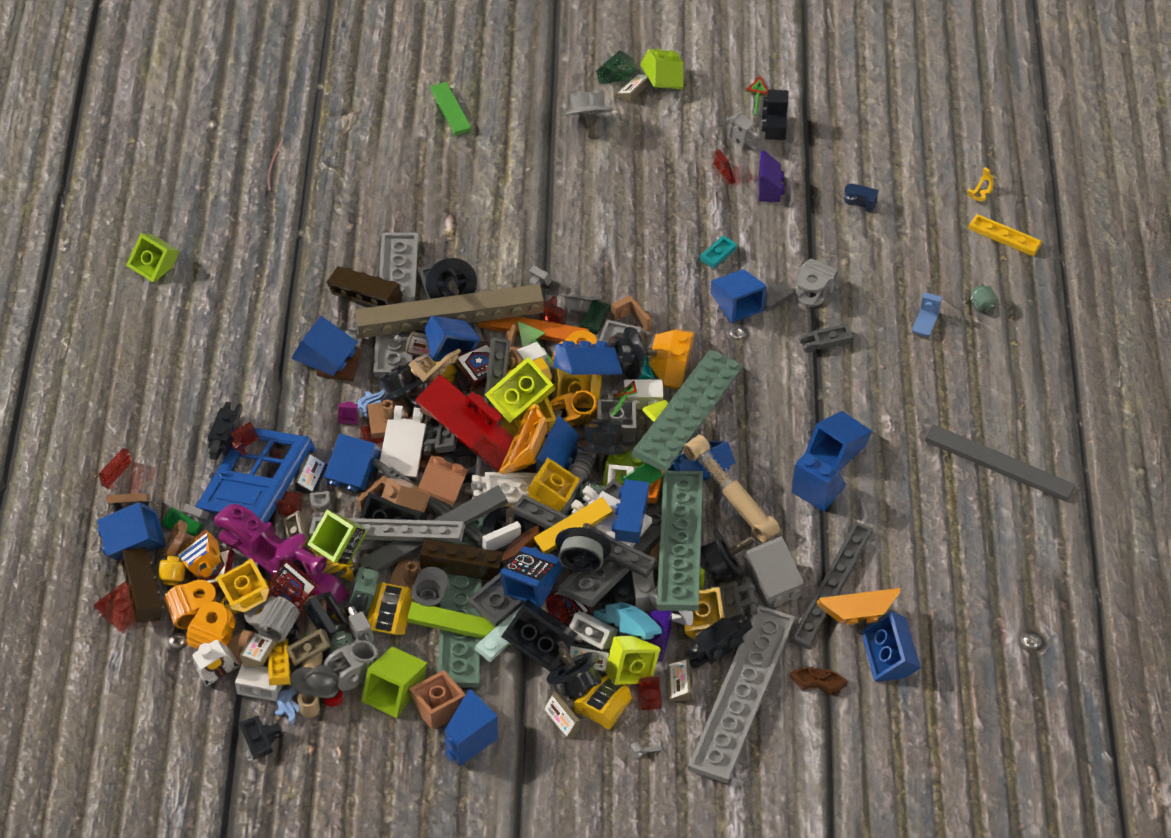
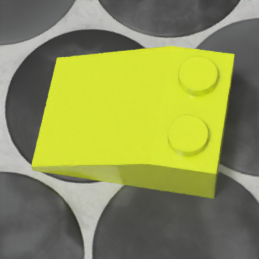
M527 357L490 389L485 396L505 419L512 423L525 414L526 410L533 404L537 405L555 390V387L535 363Z

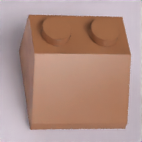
M431 455L419 488L430 493L431 497L454 506L468 470L460 464H452L445 461L442 457Z
M445 670L409 688V692L422 719L432 730L450 722L466 695Z

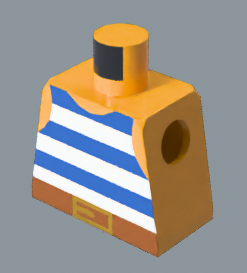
M207 530L201 532L176 552L184 565L197 578L202 576L209 577L213 572L212 569L221 561L218 540Z

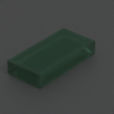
M593 300L580 328L589 329V332L598 335L611 309V305Z

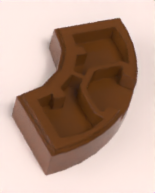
M538 525L518 536L506 548L502 556L504 566L524 546L531 548L537 544L534 537L541 533Z
M803 667L790 672L791 679L802 691L808 688H819L832 695L848 684L844 677L830 669L823 670L814 667Z

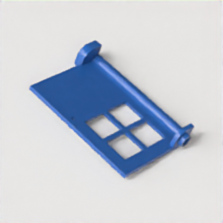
M244 426L195 507L206 512L218 514L229 504H239L250 509L262 522L267 524L308 453L316 452L312 439L308 436ZM250 439L268 442L260 456L242 453ZM273 443L292 446L284 460L265 457ZM239 457L257 460L249 474L231 471ZM262 461L281 464L273 478L255 475Z

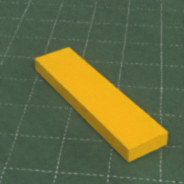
M979 214L974 216L968 226V229L1033 257L1042 244V241Z
M602 496L534 537V540L542 552L548 554L557 548L555 539L562 530L572 527H583L584 523H589L593 527L612 516L613 511Z
M287 638L284 641L282 640V642H277L268 656L269 686L290 684L289 654L286 649L289 646Z

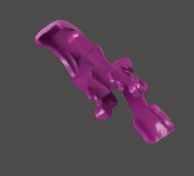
M229 504L215 516V524L218 527L226 528L219 534V540L231 549H237L249 559H253L254 562H257V564L273 575L271 581L286 563L292 567L290 563L297 559L303 564L314 586L311 590L313 596L330 591L339 605L348 597L349 592L336 577L330 573L323 574L327 566V557H316L308 547L306 548V536L304 534H296L283 541L274 533L272 523L268 522L265 524L254 512L239 504ZM326 601L327 610H332L330 605Z

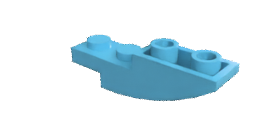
M624 602L606 605L605 609L593 611L595 618L606 624L615 623V626L620 627V632L628 633V636H641L642 639H652L654 635L662 633V629L649 615L637 607Z

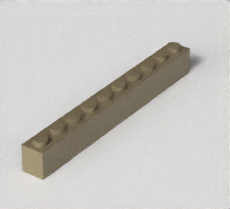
M540 284L355 309L359 338H369L425 330L431 316L474 323L544 313V300Z

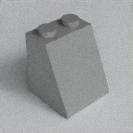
M782 536L746 551L744 575L746 578L752 579L756 593L767 608L779 607L783 603L798 599L803 595L804 582Z

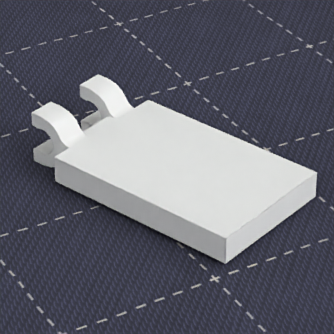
M395 405L394 420L388 419L380 461L388 467H393L408 479L417 480L427 426L425 423H422L423 413L419 411L420 408L414 407L413 419L403 418V406ZM378 469V475L384 476L385 473Z
M485 472L484 477L472 475L471 491H473L475 498L499 485L508 500V503L505 505L514 506L522 495L529 497L527 489L537 473H506L502 475L499 472Z
M586 486L583 490V494H585L583 500L589 502L588 505L603 496L613 511L612 516L591 528L615 539V532H612V522L617 520L618 515H615L616 504L620 503V500L604 491L598 495L594 489ZM575 500L571 505L574 509L572 514L585 506L578 500ZM646 514L644 516L641 536L652 523V518ZM620 541L630 547L635 545V543Z

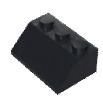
M377 490L368 492L360 519L427 520L429 511L420 512L395 504L382 497L383 492Z
M527 598L501 637L552 672L562 658L558 650L560 648L558 642L563 641L568 650L575 640L577 633Z

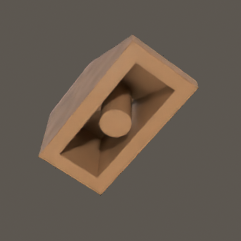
M388 478L382 497L395 504L425 512L430 493L403 479Z

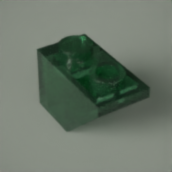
M619 50L600 66L596 73L599 83L606 84L626 81L638 69L634 58Z

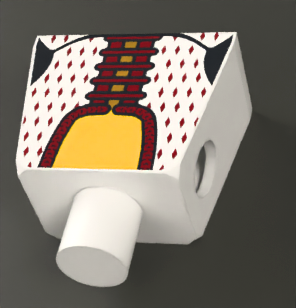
M214 640L210 644L204 643L200 645L199 650L192 655L196 669L206 687L240 666L232 651L219 640Z

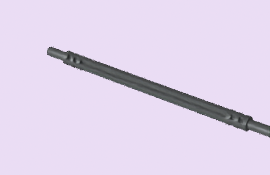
M376 458L373 461L372 465L385 473L387 478L403 479L419 487L396 469L388 467ZM429 497L426 507L437 515L442 516L451 511L437 499ZM471 524L466 525L463 534L482 547L483 533ZM499 549L494 550V551L503 552V554H504V552H505V551L499 550Z

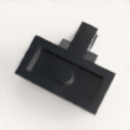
M258 715L239 722V727L253 760L273 753L270 743L274 742V739L283 736L279 723L270 726L262 725Z

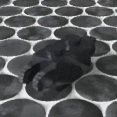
M226 401L224 407L219 409L208 435L210 459L218 460L221 452L228 453L240 428L239 418L243 410L242 404H237L235 410H231V402Z
M745 615L734 621H731L729 618H721L696 635V645L689 649L686 654L688 659H690L691 666L698 668L707 662L712 664L734 648H737L744 642L742 636L753 627L750 620Z

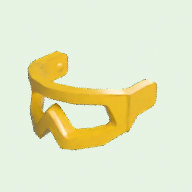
M986 167L983 169V175L974 191L968 189V197L982 202L987 199L986 194H991L993 177L990 174V169ZM988 180V189L980 190L982 197H976L975 194L979 191L983 181Z

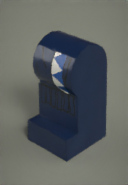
M848 184L844 190L843 200L849 205L856 204L865 207L866 212L872 213L878 200L879 190L857 184Z

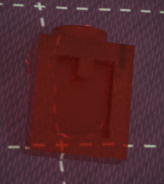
M553 295L550 300L544 303L543 319L565 325L566 311L561 307H557V297Z
M251 422L230 433L233 439L231 441L232 447L236 452L240 451L243 456L247 454L244 447L259 439Z
M286 491L282 499H279L277 502L278 514L289 516L296 511H300L303 494Z
M646 676L639 678L638 691L641 710L662 709L659 677Z

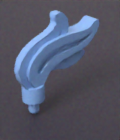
M384 389L376 394L366 391L365 396L357 401L358 411L361 412L363 417L369 418L367 404L381 403V399L385 396Z
M293 687L278 694V710L275 711L277 716L285 713L289 717L290 724H293L296 719L294 710L297 714L299 713L298 705L292 701V697L298 693Z

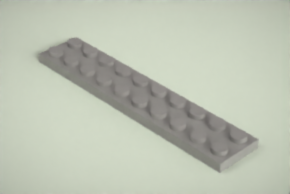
M382 233L379 277L388 281H395L399 284L403 297L398 303L416 300L418 233ZM414 331L376 336L374 377H380L386 373L389 375L392 368L398 365L402 366L413 360V355L406 353V341L397 343L394 337L396 335L409 337L411 332Z
M761 605L757 607L758 613L751 617L750 622L753 627L743 636L744 642L739 645L688 765V771L727 784L795 622V616Z

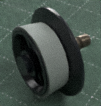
M584 523L583 527L564 529L557 534L555 539L556 547L560 551L558 556L560 562L565 567L578 572H593L600 569L603 565V559L609 556L612 550L610 540L602 533L591 529L589 523Z

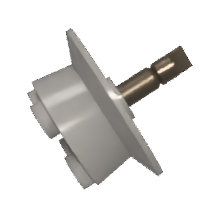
M594 90L588 93L587 91H578L571 94L570 100L573 109L565 113V116H586L588 137H595L593 115L611 112L614 109L604 106V90Z

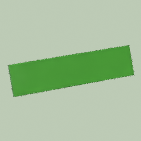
M447 82L430 86V91L454 136L471 132V126Z

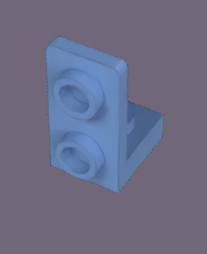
M924 292L921 309L912 328V333L930 337L940 313L941 296Z

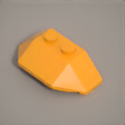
M674 329L655 335L652 350H657V355L650 356L648 365L658 379H662L663 387L679 390L683 385L695 331Z
M533 404L526 410L501 466L500 474L503 475L522 470L536 463L538 451L542 448L546 440L544 437L547 433L546 418L538 405Z
M900 588L823 597L818 599L817 606L838 622H846L847 625L858 624L861 620H866L867 623L879 621L878 618L884 615L900 593Z

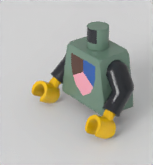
M344 566L342 570L345 571V574L340 576L348 581L354 579L348 607H345V610L342 611L345 615L351 616L348 608L351 607L352 609V606H354L357 613L363 611L364 615L367 616L374 597L379 572L374 571L373 568L368 566L355 568L354 570ZM335 614L331 615V617L340 622Z

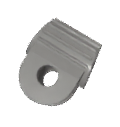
M813 259L807 260L797 275L798 288L796 298L798 302L807 307L821 305L828 294L833 292L838 270ZM812 292L815 293L816 296L810 298L806 296V293Z
M278 596L276 598L267 597L265 602L246 611L244 617L248 624L256 628L259 635L274 639L276 642H282V640H285L300 612L295 607L296 605ZM263 608L261 613L255 615L258 609Z
M358 640L353 642L352 645L335 650L327 657L324 665L331 667L335 673L340 671L336 682L340 690L347 691L365 684L368 667L378 659V648H375V644L372 645L370 641Z

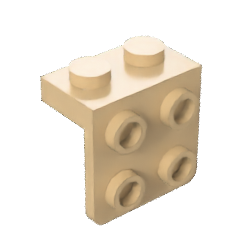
M457 349L447 354L437 364L425 353L412 360L408 365L411 367L412 373L423 382L428 379L432 381L439 375H442L446 371V367L459 359L458 354L461 350Z

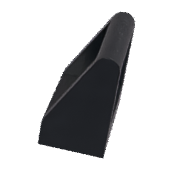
M330 591L310 598L303 606L316 629L326 630L328 639L332 634L350 628L349 620ZM324 600L328 602L341 625L334 626L320 602Z

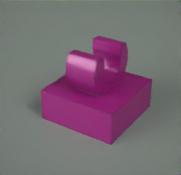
M348 401L346 403H339L338 423L358 424V404Z

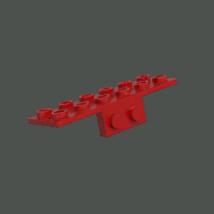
M439 375L416 398L415 402L490 467L499 472L514 439L511 434L499 425L502 418L499 411L494 407H490L482 396L476 395L473 391L466 397L446 378Z

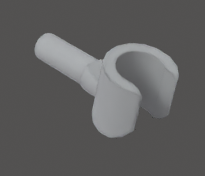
M639 742L632 743V749H630L635 758L642 757L644 753L661 751L660 746L642 748Z

